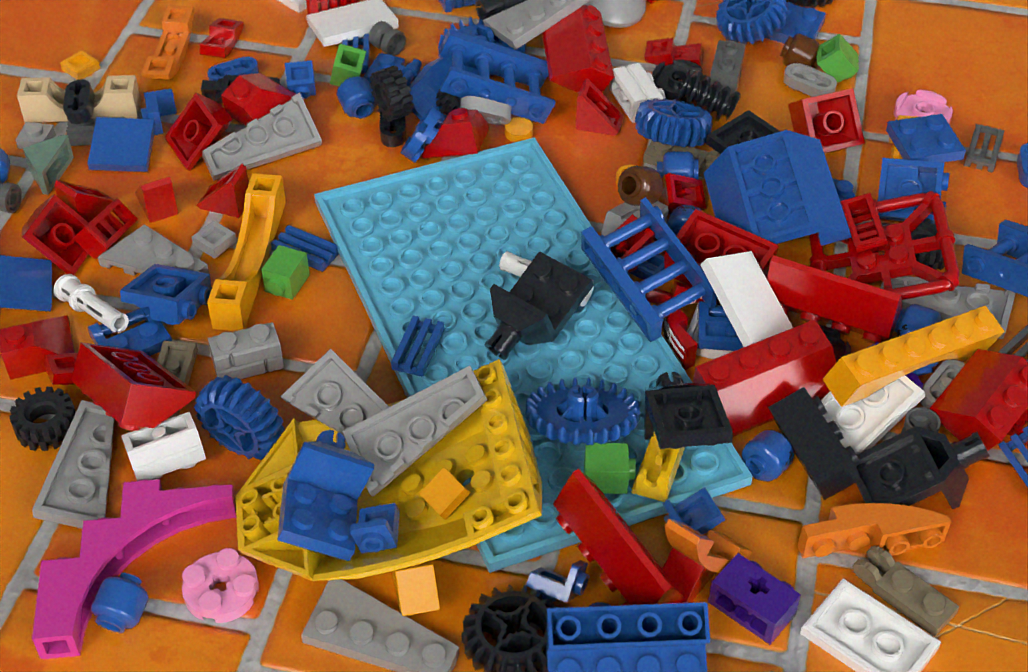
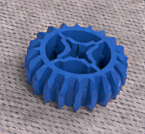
M724 0L723 3L718 5L719 10L716 11L719 31H721L726 40L743 44L750 42L752 45L757 40L763 42V39L767 36L773 37L774 31H781V25L786 23V17L788 16L786 0Z
M655 98L640 103L635 117V129L640 135H643L646 139H652L653 142H660L663 145L668 144L673 147L681 146L684 148L686 146L695 147L696 145H703V143H706L707 135L711 133L713 125L712 116L707 110H703L702 107H697L684 101L667 100L665 98L662 100Z
M227 375L223 378L216 377L199 392L200 395L195 399L196 417L203 422L202 428L208 430L210 438H215L219 442V446L223 445L229 451H233L238 455H245L248 459L254 457L262 460L285 431L282 425L283 419L277 415L279 410L270 404V399L261 395L260 390L256 391L253 389L250 383L244 384L237 377L234 379Z

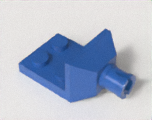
M326 430L318 435L316 441L303 443L283 484L277 540L350 561L355 552V541L350 534V526L357 521V500L374 470V464L352 451L345 450V437L343 434L337 433L335 443L333 442L334 430Z

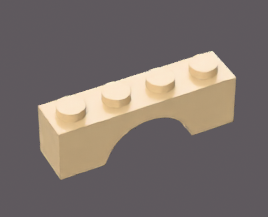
M136 75L107 76L103 87L94 92L93 115L90 119H95L96 117L138 119L141 97ZM50 77L22 78L17 98L24 122H68L63 110L65 90L56 85Z

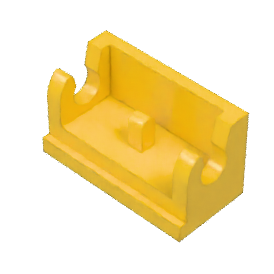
M654 432V436L650 438L631 493L661 502L666 501L685 447L679 449H660Z

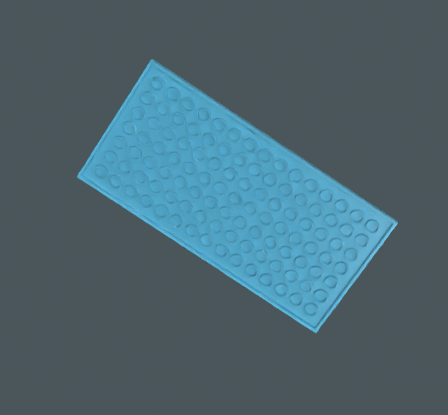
M535 137L478 152V154H468L314 194L315 204L334 244L338 247L339 255L390 363L413 315L418 316L421 322H424L425 318L432 319V324L435 325L437 321L444 322V332L424 377L395 371L407 398L468 366H471L474 371L498 359L503 363L527 426L541 476L542 516L476 544L489 573L580 543L581 541L574 531L570 535L567 534L555 517L560 513L553 505V502L575 470L579 468L584 473L585 443L573 445L572 442H568L565 444L559 442V439L551 440L546 435L537 433L525 418L526 401L530 398L531 392L537 394V389L541 386L547 394L548 382L553 384L555 390H559L560 379L564 380L567 388H572L573 379L576 377L580 388L586 385L587 379L590 378L591 386L596 389L603 379L605 384L604 391H609L612 384L616 383L617 395L623 388L627 389V397L630 394H634L635 400L639 402L640 420L637 423V427L630 431L627 436H620V439L616 441L608 440L607 443L628 444L629 458H635L636 479L650 441L644 438L645 391L656 387L657 378L665 372H668L671 382H673L672 372L678 373L682 377L683 383L693 382L662 334L661 337L652 342L647 339L581 249V231L589 228L591 224ZM506 251L533 261L540 251L593 280L594 288L589 301L585 306H579L553 342L526 345L519 341L511 350L506 360L499 358L500 353L495 356L485 347V342L490 339L498 326L493 315L490 288L495 284L510 292L520 278L517 275L500 270L499 263ZM417 330V333H416V335H415V337H414V339H413V341H412V343H411V345H410V348H409V350H408V352H407V354H406V356H405L404 361H403L402 364L405 363V361H406V359H407V357H408V355H409V352H410V350H411V348H412V346H413V344H414V342H415V339H416V337H417V335H418V333H419V330ZM427 333L413 366L417 367L432 333ZM732 443L685 447L667 500L669 499L675 507L704 487L711 497L714 498L751 485L753 476ZM471 478L464 481L463 485H468L471 481ZM635 480L628 481L627 494H604L629 526L668 513L662 504L663 502L631 493Z

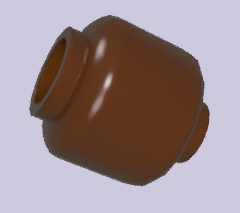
M800 33L795 34L793 38L789 36L780 53V56L783 57V64L788 66L799 63L816 69L818 66L817 52L820 45L819 42Z
M647 166L628 167L619 177L618 193L621 199L629 205L640 206L641 199L645 197L651 204H654L662 195L663 180L654 168Z

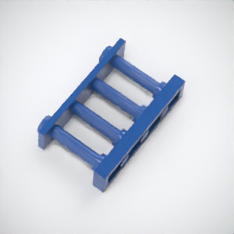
M452 29L448 30L439 48V57L451 60L452 66H450L440 86L441 92L460 98L476 96L505 103L511 106V114L541 124L545 123L555 105V100L541 96L540 91L549 74L547 61ZM463 65L478 69V75L464 71ZM489 73L503 77L504 83L490 79ZM515 81L528 85L529 91L516 88Z
M646 197L640 201V218L606 236L598 235L592 226L581 231V249L650 342L661 337L664 317L702 297L710 309L716 306L717 296L704 271L666 224L664 215L659 207H653ZM646 228H650L655 233L657 241L623 259L620 257L615 258L611 252V247ZM663 251H666L675 262L641 282H633L628 275V270ZM681 274H684L693 287L659 306H651L645 298L646 293Z
M1004 220L999 224L997 244L990 249L985 250L970 244L965 245L962 274L1028 297V226ZM1007 254L1016 257L1017 259L1014 260L1003 255Z

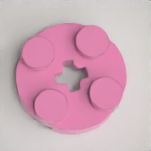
M917 90L916 95L908 96V92H905L897 98L894 116L895 120H897L898 115L923 117L943 114L947 122L950 123L953 109L946 105L947 100L943 96L927 90Z
M225 548L217 553L200 558L192 565L186 567L182 574V594L187 609L196 618L203 620V617L214 618L215 623L229 622L244 615L254 603L253 598L259 588L257 573L252 563L245 557L238 555V552L232 548ZM227 582V589L220 592L218 588L211 590L216 583Z

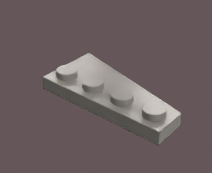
M526 0L484 19L483 22L485 26L492 29L495 36L516 50L591 0Z
M299 92L291 97L290 101L282 106L279 104L270 110V113L259 120L254 119L244 129L237 133L233 132L203 150L202 156L214 181L222 178L241 163L248 170L321 146L322 139Z
M911 276L891 278L892 289L928 282L919 277ZM976 283L975 288L957 286L953 291L902 300V308H907L912 304H919L938 311L943 321L986 305L1006 332L1016 293L1007 289L1004 291L990 289L988 284ZM1005 332L999 337L1000 339H1003Z
M332 349L327 351L280 396L285 402L343 434L342 431L389 408Z
M471 366L342 431L350 451L374 464V470L366 483L370 495L374 497L487 401Z
M81 400L32 509L33 518L82 528L83 521L97 520L106 517L115 419L105 414L106 411L100 406Z
M342 579L328 581L301 634L302 641L305 644L395 672H452L459 657V647L412 619L402 616L398 611Z

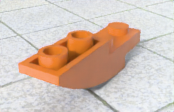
M863 503L835 506L831 508L828 521L802 526L797 547L802 558L812 556L824 557L832 552L847 549L859 550L867 545H871V547L874 545L879 546L891 555H898L906 550L920 547L933 548L944 543L951 520L948 515L907 505Z

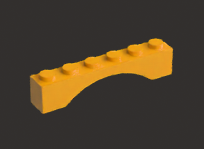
M252 173L245 193L242 224L235 252L225 273L215 279L207 301L213 329L238 331L246 328L262 278L261 269L268 260L271 242L275 238L286 204L281 175Z
M985 305L843 356L822 380L839 405L843 407L867 398L893 381L927 365L948 359H958L961 362L967 360L977 349L987 350L1005 331Z

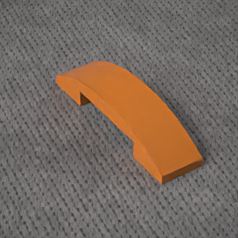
M167 6L161 21L163 32L154 55L148 56L141 72L142 78L171 79L178 72L185 58L191 37L194 7Z
M668 519L665 524L667 539L671 546L707 570L721 572L738 553L747 559L752 553L751 550L721 532L710 530L707 536H704L683 522Z

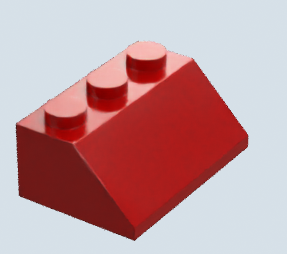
M698 209L693 211L676 235L700 267V264L707 258L752 251L766 279L771 258L773 255L776 256L779 250V245ZM666 251L664 252V269L675 263ZM681 274L674 278L684 284L692 286V284L688 281L684 274Z
M977 349L928 409L934 411L939 416L941 424L959 441L977 431L984 446L989 451L1004 439L1028 407V361L1022 356Z

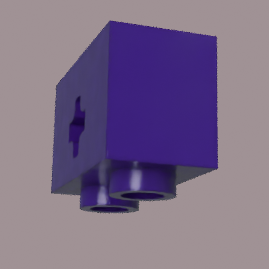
M738 553L712 581L708 603L771 645L795 617L801 594L796 592L787 582L780 581L763 570L757 562L748 560Z

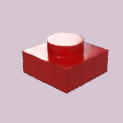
M78 353L45 355L44 367L52 385L73 384L71 378Z

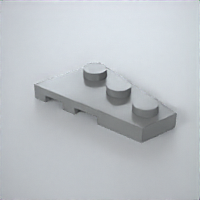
M145 224L98 256L100 266L109 269L112 265L124 269V273L134 276L137 272L142 274L154 264L209 274L208 264Z

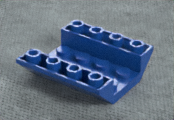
M789 130L727 147L703 173L715 217L768 241L778 244L817 233L820 245L823 246L852 238L820 139Z
M708 602L547 609V672H707L706 644L710 643Z

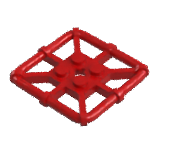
M933 191L877 202L876 199H873L878 215L879 213L918 206L903 222L882 226L888 241L886 245L857 253L852 238L840 241L848 245L849 252L826 256L823 246L820 245L817 233L809 235L812 255L809 259L810 267L826 271L851 266L852 274L848 277L849 279L861 283L883 280L884 290L900 294L902 300L953 291L959 285V268L953 246L955 236L949 229L945 207L940 199V195ZM867 212V213H864V214H860V215H857V216H853L852 218H856V217H859V216H863V215H866V214H869V213ZM933 212L937 234L931 237L912 240L911 233ZM875 228L859 231L858 234L874 230ZM877 235L871 236V237H868V238L861 239L860 241H865V240L872 239V238H875V237H878V236H877ZM941 249L945 272L942 273L916 261L915 254ZM885 250L884 255L878 254L879 251ZM915 275L928 281L927 283L892 289L891 278Z

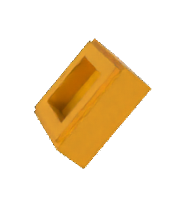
M82 50L60 62L62 71L76 80L84 79L101 69L99 61Z
M443 467L419 494L446 520L471 492L449 470Z

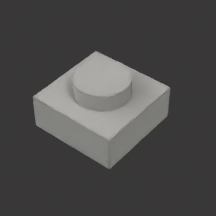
M26 122L16 138L18 149L53 138L56 134L54 126L51 124Z
M214 220L192 236L193 246L213 258H217L237 242L236 234Z

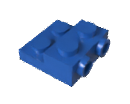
M883 158L878 201L927 193L929 191L938 193L941 198V190L947 191L949 173L943 172V162ZM918 206L879 213V218L904 221ZM931 212L926 218L931 219V224H935L933 212Z
M154 264L120 290L121 302L135 304L139 308L149 307L151 319L163 321L169 325H179L185 319H193L200 306L208 305L207 301L212 290L210 274Z

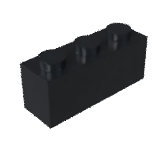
M805 387L768 407L780 431L789 440L795 455L824 500L861 480L856 468L861 464L858 456L851 446L843 447L840 440L844 436L834 420L828 423L823 415L827 414V410L817 395L811 398Z

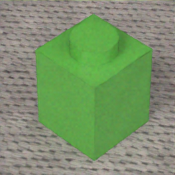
M838 34L819 45L817 64L826 74L834 77L837 83L844 79L851 78L859 71V55L845 38Z
M339 43L330 84L340 86L347 78L360 77L366 51Z
M278 245L261 269L265 292L293 300L310 275L307 253Z
M627 443L585 444L584 474L596 483L603 494H627L628 481L635 480L636 460L635 458H629Z

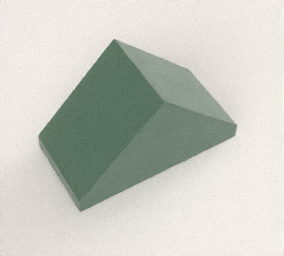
M60 135L23 148L29 171L42 193L49 195L54 188L56 180L60 179L74 158L68 135Z

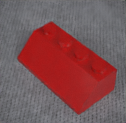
M583 5L542 32L550 81L579 93L583 81L588 78L603 93L613 80L614 73L601 12L592 5Z
M773 255L771 258L767 281L786 315L788 311L800 314L799 319L805 322L815 319L817 323L822 321L831 324L830 328L841 334L849 335L850 331L862 334V339L872 344L891 339L902 309L900 294Z
M814 319L696 366L693 383L715 385L733 430L732 437L773 421L774 418L768 407L805 387L811 398L816 395L820 400L824 398L830 390L822 379L837 362L832 344Z
M80 343L71 381L81 389L82 394L89 396L95 405L103 408L106 411L105 414L114 418L119 423L118 426L123 429L139 431L140 427L155 428L195 399V390L143 351Z
M579 468L575 470L553 502V505L560 513L555 518L567 534L570 535L574 531L580 539L581 543L577 547L590 563L596 560L603 569L599 576L605 585L613 593L618 589L626 599L622 606L675 604L685 598L596 483Z

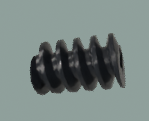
M689 69L678 89L676 100L679 101L683 96H687L686 103L691 104L696 101L697 107L706 106V110L710 114L714 111L717 112L715 121L718 122L724 116L727 117V121L739 101L740 92L736 91L730 96V87L725 86L720 91L721 83L719 81H715L710 86L711 78L709 76H705L700 81L701 72L695 71L690 76L691 69Z

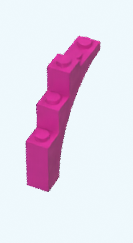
M160 479L123 482L121 517H103L97 520L83 521L80 557H60L55 560L41 561L32 640L40 659L80 656L85 629L93 613L91 605L104 579L117 577L133 560L152 546L183 530L208 522L236 518V500L233 486L211 485L208 487L163 490Z

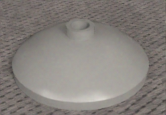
M591 0L585 4L587 6L592 5L601 12L603 25L619 28L629 27L638 23L646 9L645 0Z

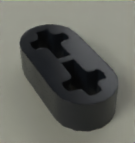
M75 80L65 88L63 110L71 124L85 123L93 115L95 95L90 82L87 80Z
M380 114V139L382 144L388 147H398L405 142L406 116L388 122Z

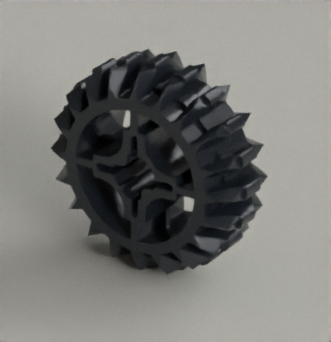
M509 584L506 592L502 593L494 587L492 597L481 593L479 604L471 603L469 615H466L463 620L462 632L465 655L467 659H472L475 671L484 669V672H547V609L554 608L552 598L542 600L540 590L532 595L528 594L526 585L520 591H514L511 584ZM531 622L541 629L544 637L536 634V629L530 626ZM485 631L491 634L492 639L497 642L495 647L485 639L483 635Z

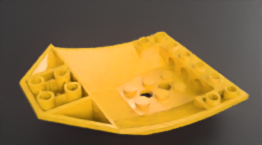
M498 359L474 370L487 398L484 404L374 497L369 494L366 485L357 500L356 523H358L359 510L361 508L391 503L396 504L400 512L397 548L361 553L355 543V552L351 560L346 561L277 540L283 484L303 443L316 441L321 432L333 430L318 420L297 422L293 419L235 496L238 550L244 555L312 581L359 579L403 569L446 556L542 516L541 476L527 426L501 360ZM397 401V402H394V403H390V404H387V405L390 407V406H392V405H394V404H396V403H398V402H400V401ZM334 430L333 442L336 443V435L338 432ZM345 440V450L350 451L349 446ZM443 467L449 470L462 484L471 478L470 483L465 486L471 493L446 520L419 494Z

